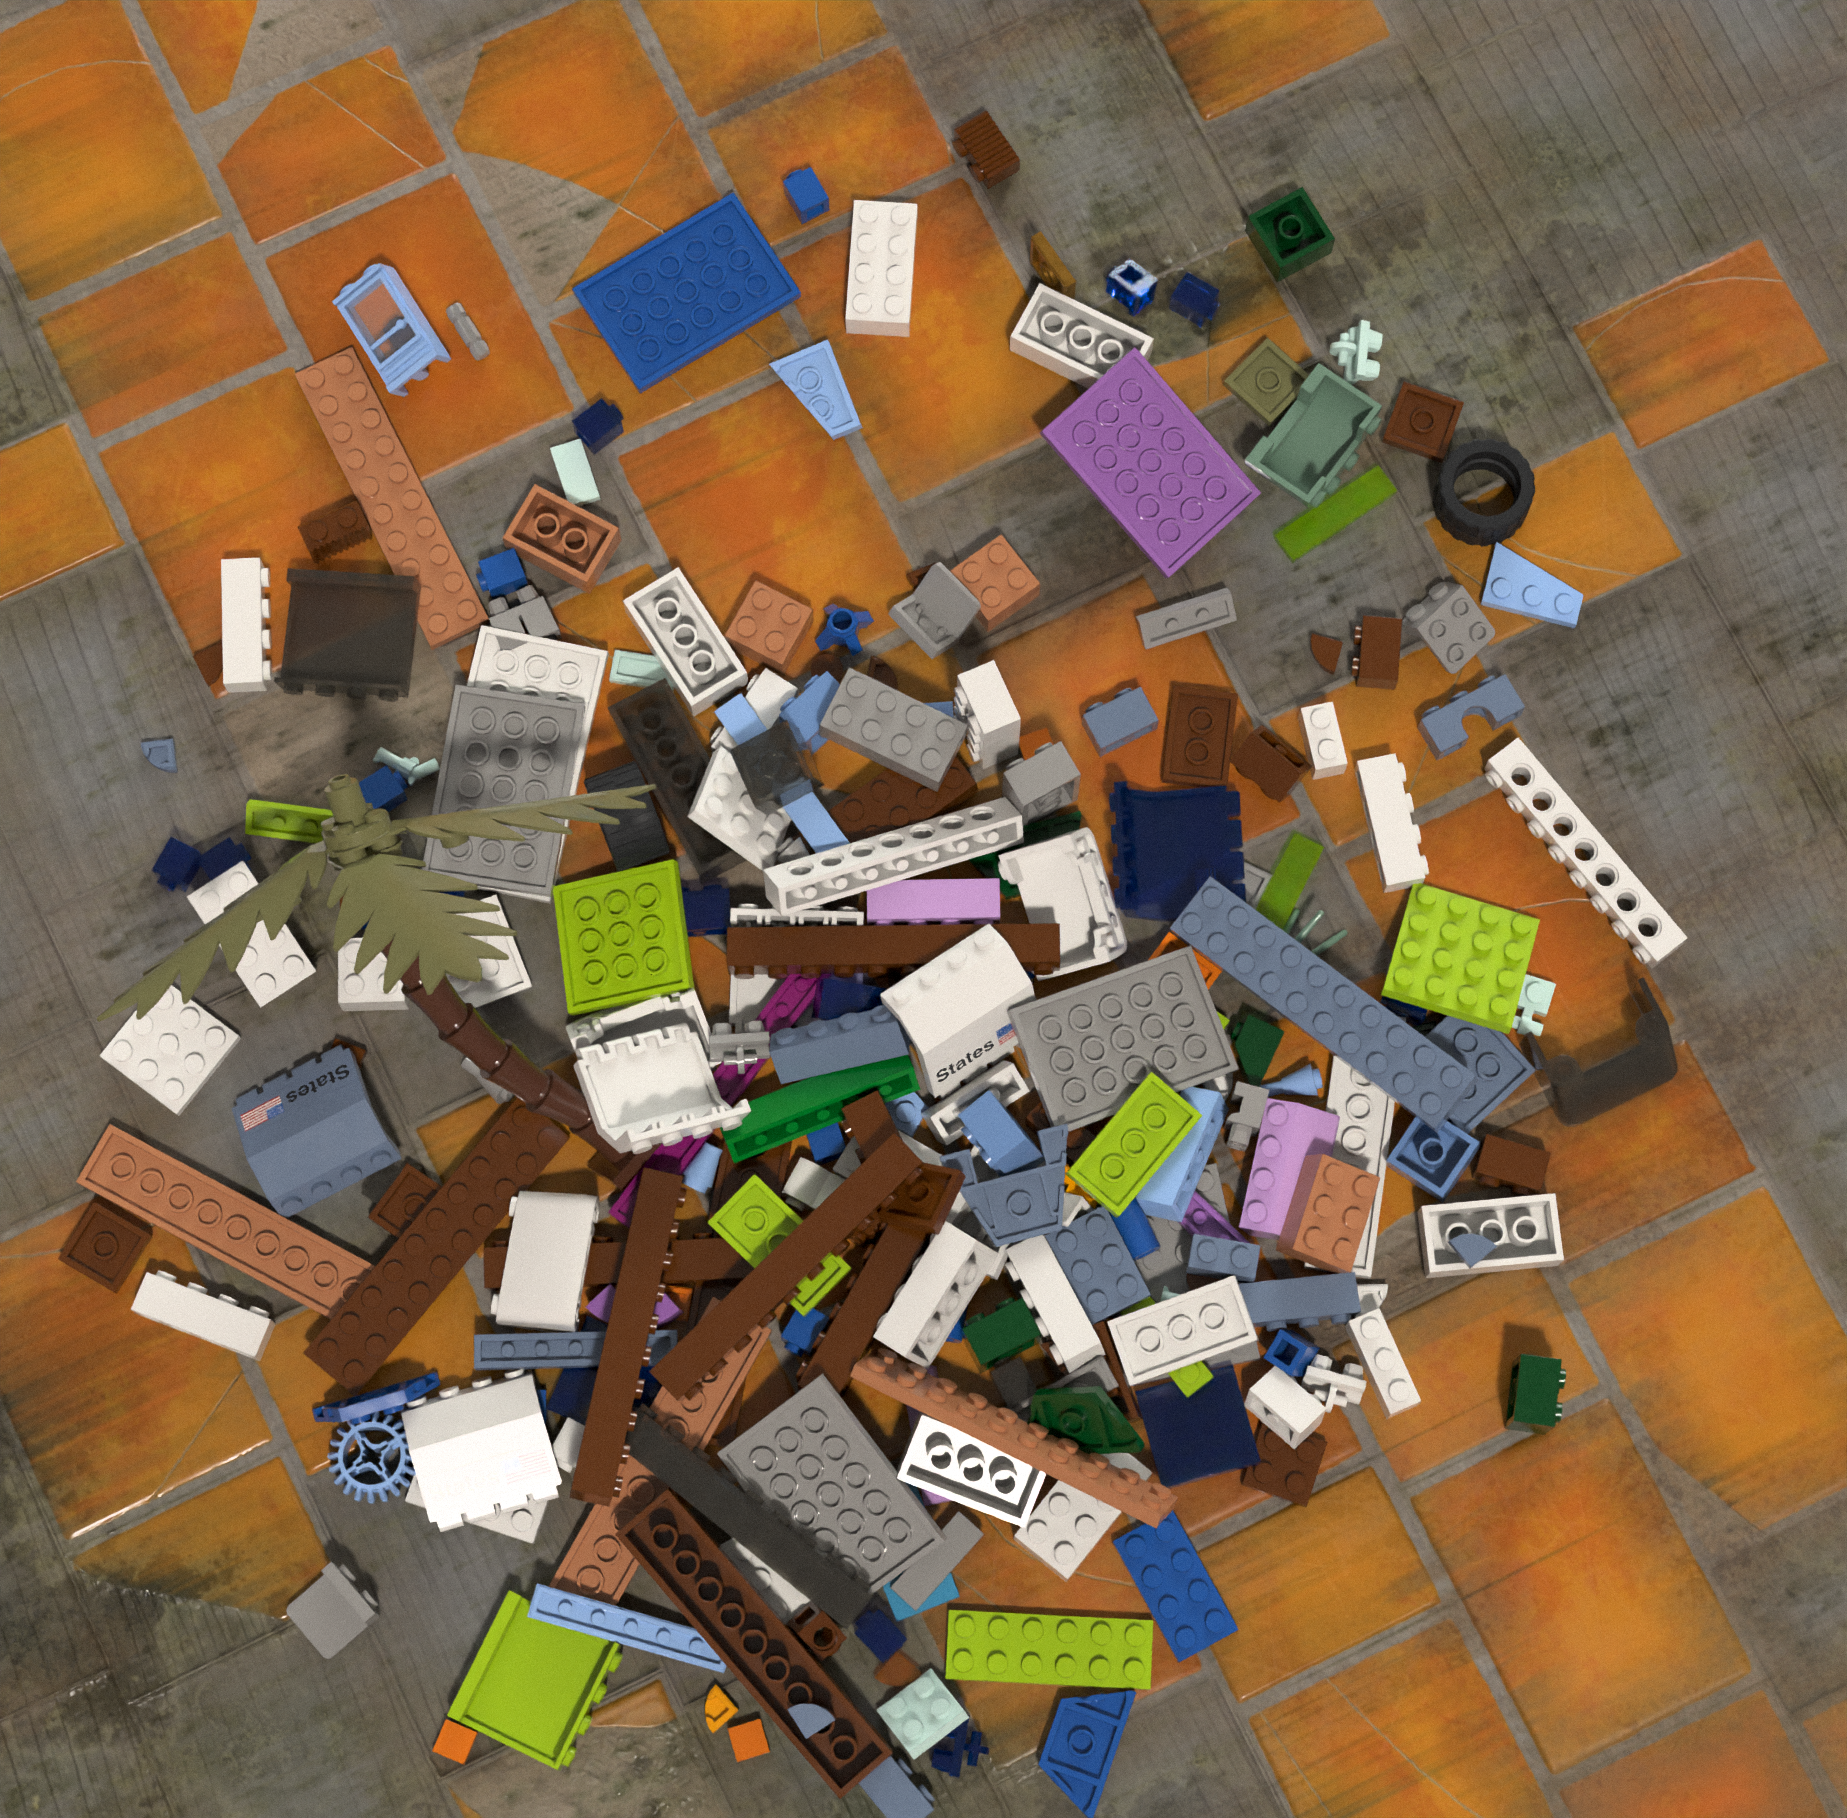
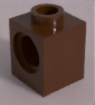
M813 1600L808 1602L787 1622L821 1661L835 1654L841 1647V1643L847 1639ZM824 1627L823 1633L819 1637L814 1638L815 1632Z

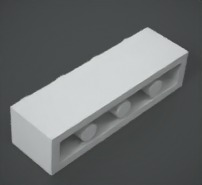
M260 557L221 559L223 684L228 693L267 691V680H272L271 661H266V649H271L272 647L271 631L266 630V618H271L270 599H265V587H270L269 568L264 567Z
M1396 753L1357 761L1354 771L1383 893L1412 888L1413 884H1423L1425 875L1429 874L1426 857L1425 855L1420 856L1417 845L1421 843L1419 827L1417 824H1412L1410 813L1414 812L1412 797L1410 793L1405 794L1403 782L1406 781L1403 762L1398 763Z
M1044 1235L1026 1239L1006 1249L1010 1262L1006 1263L1005 1266L1013 1281L1015 1282L1020 1279L1025 1289L1019 1292L1028 1309L1035 1307L1039 1317L1035 1318L1034 1321L1042 1336L1049 1335L1054 1345L1050 1346L1049 1349L1057 1365L1064 1363L1068 1372L1071 1373L1098 1357L1106 1355L1096 1332Z
M158 1270L156 1275L146 1272L131 1307L133 1312L257 1361L261 1360L276 1325L271 1319H268L269 1312L251 1306L249 1311L237 1307L239 1301L220 1294L218 1299L206 1295L208 1289L189 1282L187 1287L175 1283L177 1277Z

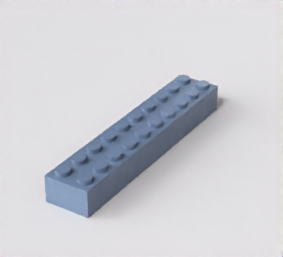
M1211 876L1170 927L1175 936L1187 945H1191L1204 958L1436 1133L1439 1132L1478 1081L1474 1073Z

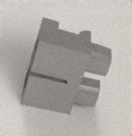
M532 585L521 588L516 592L521 603L517 607L509 609L504 597L497 598L488 603L491 615L489 620L493 628L525 634L521 624L524 622L529 635L552 640L562 638L544 597H539ZM496 636L501 651L512 650L528 643Z
M1236 1082L1230 1104L1240 1107L1238 1113H1233L1228 1117L1224 1129L1230 1130L1226 1147L1243 1152L1246 1151L1250 1136L1256 1137L1260 1129L1269 1089Z

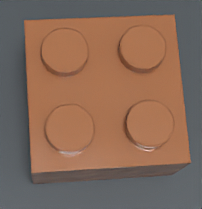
M1002 534L950 570L980 602L981 608L975 617L987 632L1037 598L1040 594L1039 581Z
M755 581L726 632L725 640L732 650L784 675L814 621L813 609Z

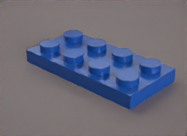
M1173 1510L1157 1528L1145 1523L1112 1542L1178 1663L1239 1630Z

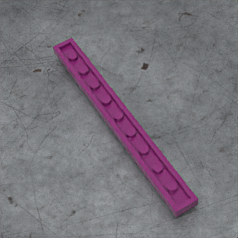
M789 974L754 1020L762 1022L765 1032H769V1040H771V1034L783 1028H793L833 974H821L819 978L812 979L803 978L801 974ZM769 1058L757 1059L755 1064H744L745 1074H738L737 1065L724 1066L723 1061L713 1074L721 1099L733 1107ZM712 1133L694 1139L693 1135L682 1137V1141L671 1146H663L662 1143L609 1210V1215L629 1229L643 1168L681 1175Z

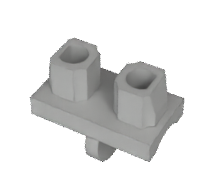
M748 1021L745 1023V1033L732 1034L731 1025L728 1023H715L712 1035L709 1036L710 1062L724 1061V1066L737 1065L738 1074H745L744 1064H755L757 1059L770 1058L769 1032H765L761 1021Z

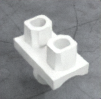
M1319 1354L1315 1355L1311 1365L1307 1366L1301 1387L1306 1391L1313 1392L1320 1401H1324L1325 1412L1331 1413L1333 1404L1346 1407L1347 1402L1359 1405L1367 1381L1363 1380V1367L1352 1363L1345 1364L1343 1374L1330 1371L1332 1360L1329 1357Z

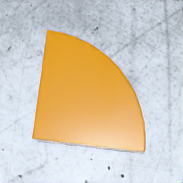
M717 1685L711 1689L705 1703L706 1723L714 1734L739 1711Z

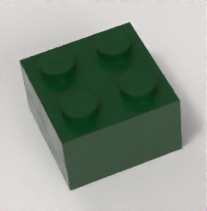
M1303 187L1256 211L1247 218L1245 232L1277 282L1332 253L1335 238Z
M1011 1297L996 1305L994 1313L986 1317L983 1313H980L965 1321L966 1326L962 1329V1340L980 1374L1040 1343L1041 1332L1023 1298L1015 1301Z
M1520 1354L1512 1362L1505 1429L1545 1435L1555 1427L1556 1423H1560L1562 1403L1557 1402L1560 1389H1564L1566 1380V1369H1561L1562 1359Z

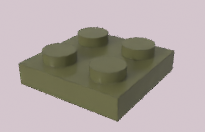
M1267 338L1224 380L1223 386L1270 427L1297 400L1300 387L1309 374Z

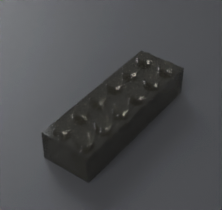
M666 678L608 707L610 720L632 760L637 763L646 785H656V789L650 790V793L700 884L747 861V859L687 817L710 758Z

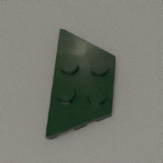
M1077 811L1023 826L1024 843L969 859V861L986 879L999 878L1000 894L1005 900L1019 897L1021 894L1018 885L1010 884L1008 880L1002 878L999 872L998 864L1000 859L998 855L1078 830L1081 822V812Z
M1101 1386L1038 1389L1033 1395L1030 1408L1032 1413L1027 1420V1424H1040L1048 1429V1435L1071 1439L1079 1445V1450L1087 1454L1141 1452L1145 1446L1142 1438Z

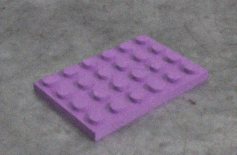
M1136 347L1131 349L1040 432V435L1165 578H1169L1261 494Z

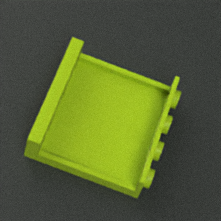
M509 1590L447 1716L561 1771L563 1765L569 1767L575 1757L577 1748L573 1747L578 1734L584 1736L591 1724L593 1717L588 1714L594 1702L600 1704L607 1691L608 1685L604 1684V1681L609 1671L615 1673L621 1663L623 1654L619 1653L622 1646L616 1642L528 1618L527 1613L531 1601Z

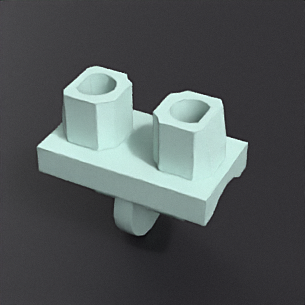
M1359 321V326L1349 328L1348 333H1341L1340 341L1330 345V354L1338 357L1339 366H1345L1344 380L1351 385L1359 380L1373 381L1379 376V362L1367 359V353H1376L1380 350L1383 334L1371 330L1369 321Z

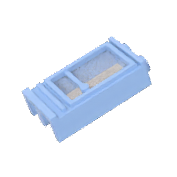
M378 263L368 267L363 273L364 276L358 281L345 286L332 303L337 306L387 385L388 392L405 397L409 393L404 384L411 379L424 380L429 376L425 367L435 359L447 363L451 360V357L393 267Z

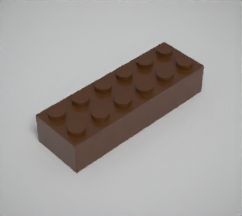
M955 756L938 792L887 768L830 809L828 814L849 843H853L946 815L979 791L977 783ZM801 832L792 837L794 841L800 837L810 855L816 854Z
M882 1222L879 1228V1237L881 1238L877 1245L871 1242L862 1258L864 1268L860 1274L854 1272L846 1286V1295L848 1296L844 1303L838 1301L829 1316L831 1326L828 1332L821 1331L812 1346L814 1356L811 1362L804 1360L795 1378H797L796 1382L798 1383L799 1391L821 1374H824L843 1399L854 1379L850 1377L854 1365L870 1351L876 1340L873 1336L877 1331L876 1326L879 1319L885 1313H888L895 1302L894 1296L900 1286L906 1284L913 1273L912 1267L917 1258L924 1255L927 1250L932 1233Z

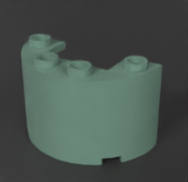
M1318 363L1301 385L1297 400L1267 438L1263 435L1245 459V465L1306 507H1315L1317 509L1327 493L1332 495L1342 481L1339 476L1344 469L1351 471L1357 463L1360 455L1356 452L1366 436L1368 434L1372 436L1382 422V419L1378 417L1382 405Z

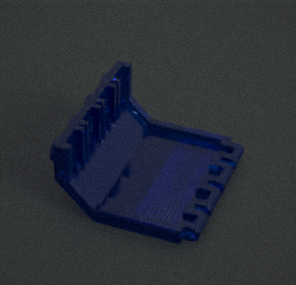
M1127 781L1114 782V792L1109 793L1110 810L1116 814V824L1111 825L1112 843L1117 844L1118 856H1113L1112 860L1114 876H1119V888L1114 889V900L1116 908H1120L1126 918L1161 922L1176 921L1210 876L1246 902L1245 884H1233L1234 880L1245 879L1244 853L1240 851L1231 852V849L1243 847L1242 821L1229 820V817L1241 815L1240 792H1228L1226 786L1150 792L1132 789Z

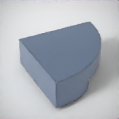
M173 739L141 743L145 757L154 767L164 772L178 773L175 741Z
M1478 1234L1459 1235L1448 1242L1469 1269L1497 1247L1491 1240Z
M797 1704L787 1709L806 1739L835 1721L834 1716L827 1709L815 1704Z

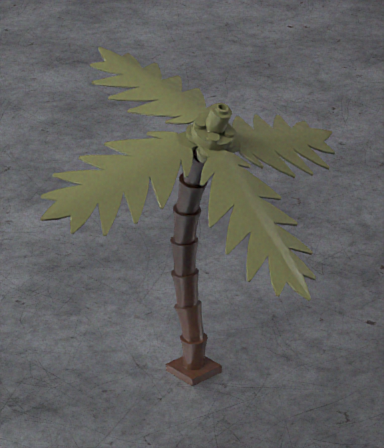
M348 774L333 777L328 781L329 786L324 791L334 817L328 818L321 823L323 841L310 845L280 866L278 871L224 907L222 914L190 934L183 940V945L142 973L144 977L114 998V1003L97 1017V1021L100 1022L137 1003L136 1017L138 1020L142 1019L159 1002L179 973L181 977L182 1002L187 1004L201 984L214 959L219 944H221L229 972L232 973L236 970L246 951L256 924L264 920L271 941L274 940L289 918L293 908L302 902L300 894L305 886L308 874L312 889H316L325 873L327 863H330L335 871L341 870L330 891L327 902L328 908L334 907L344 895L335 926L334 952H338L369 921L357 953L354 967L355 974L361 973L382 952L387 959L383 984L385 994L389 993L396 983L401 980L403 983L402 993L415 1003L439 1030L438 1037L440 1040L471 1060L480 1069L482 1078L499 1085L525 1102L526 1109L529 1112L549 1117L569 1126L571 1133L586 1141L599 1152L587 1166L601 1178L622 1189L662 1143L654 1144L650 1150L640 1154H633L632 1150L619 1153L598 1134L582 1091L563 1080L551 1069L543 1070L521 1052L511 1039H502L480 1016L472 1003H465L446 974L458 979L479 982L482 981V968L479 959H509L506 953L496 947L470 936H517V931L495 923L457 915L463 913L498 912L500 907L479 900L438 893L478 890L477 884L451 876L412 868L426 867L425 861L401 857L403 854L401 849L403 842L397 835L407 834L410 831L419 836L440 839L442 847L445 849L454 848L466 843L469 840V836L525 841L524 836L502 824L571 835L573 834L571 829L549 817L618 825L620 824L618 819L590 808H646V803L631 799V797L656 789V785L651 784L439 815L392 820L391 822L386 809H374L372 803L365 802L357 778H349Z

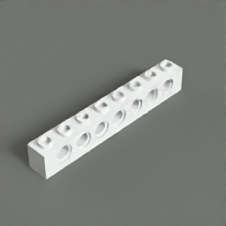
M1519 737L1488 760L1484 770L1486 771L1485 776L1489 783L1496 789L1500 787L1507 796L1506 801L1510 808L1517 814L1521 812L1528 821L1527 826L1531 833L1538 839L1542 837L1549 846L1548 851L1552 858L1559 864L1563 862L1570 871L1569 876L1573 883L1580 889L1584 887L1591 896L1590 901L1594 908L1601 914L1605 912L1613 922L1611 926L1620 938H1626L1634 947L1632 949L1634 955L1642 964L1647 963L1653 969L1683 945L1687 936ZM1514 774L1523 775L1527 779V785H1516L1512 781L1511 776ZM1534 799L1544 800L1548 804V810H1537L1533 806L1532 801ZM1564 824L1569 829V835H1558L1553 825ZM1579 848L1585 849L1590 854V860H1579L1575 855V850ZM1600 873L1606 874L1611 879V885H1600L1596 880V875ZM1621 898L1629 900L1633 909L1631 911L1621 910L1617 905V900ZM1638 925H1650L1654 935L1651 937L1642 935L1639 932Z
M1006 797L766 868L763 869L766 898L781 916H785L1024 843L1022 815Z

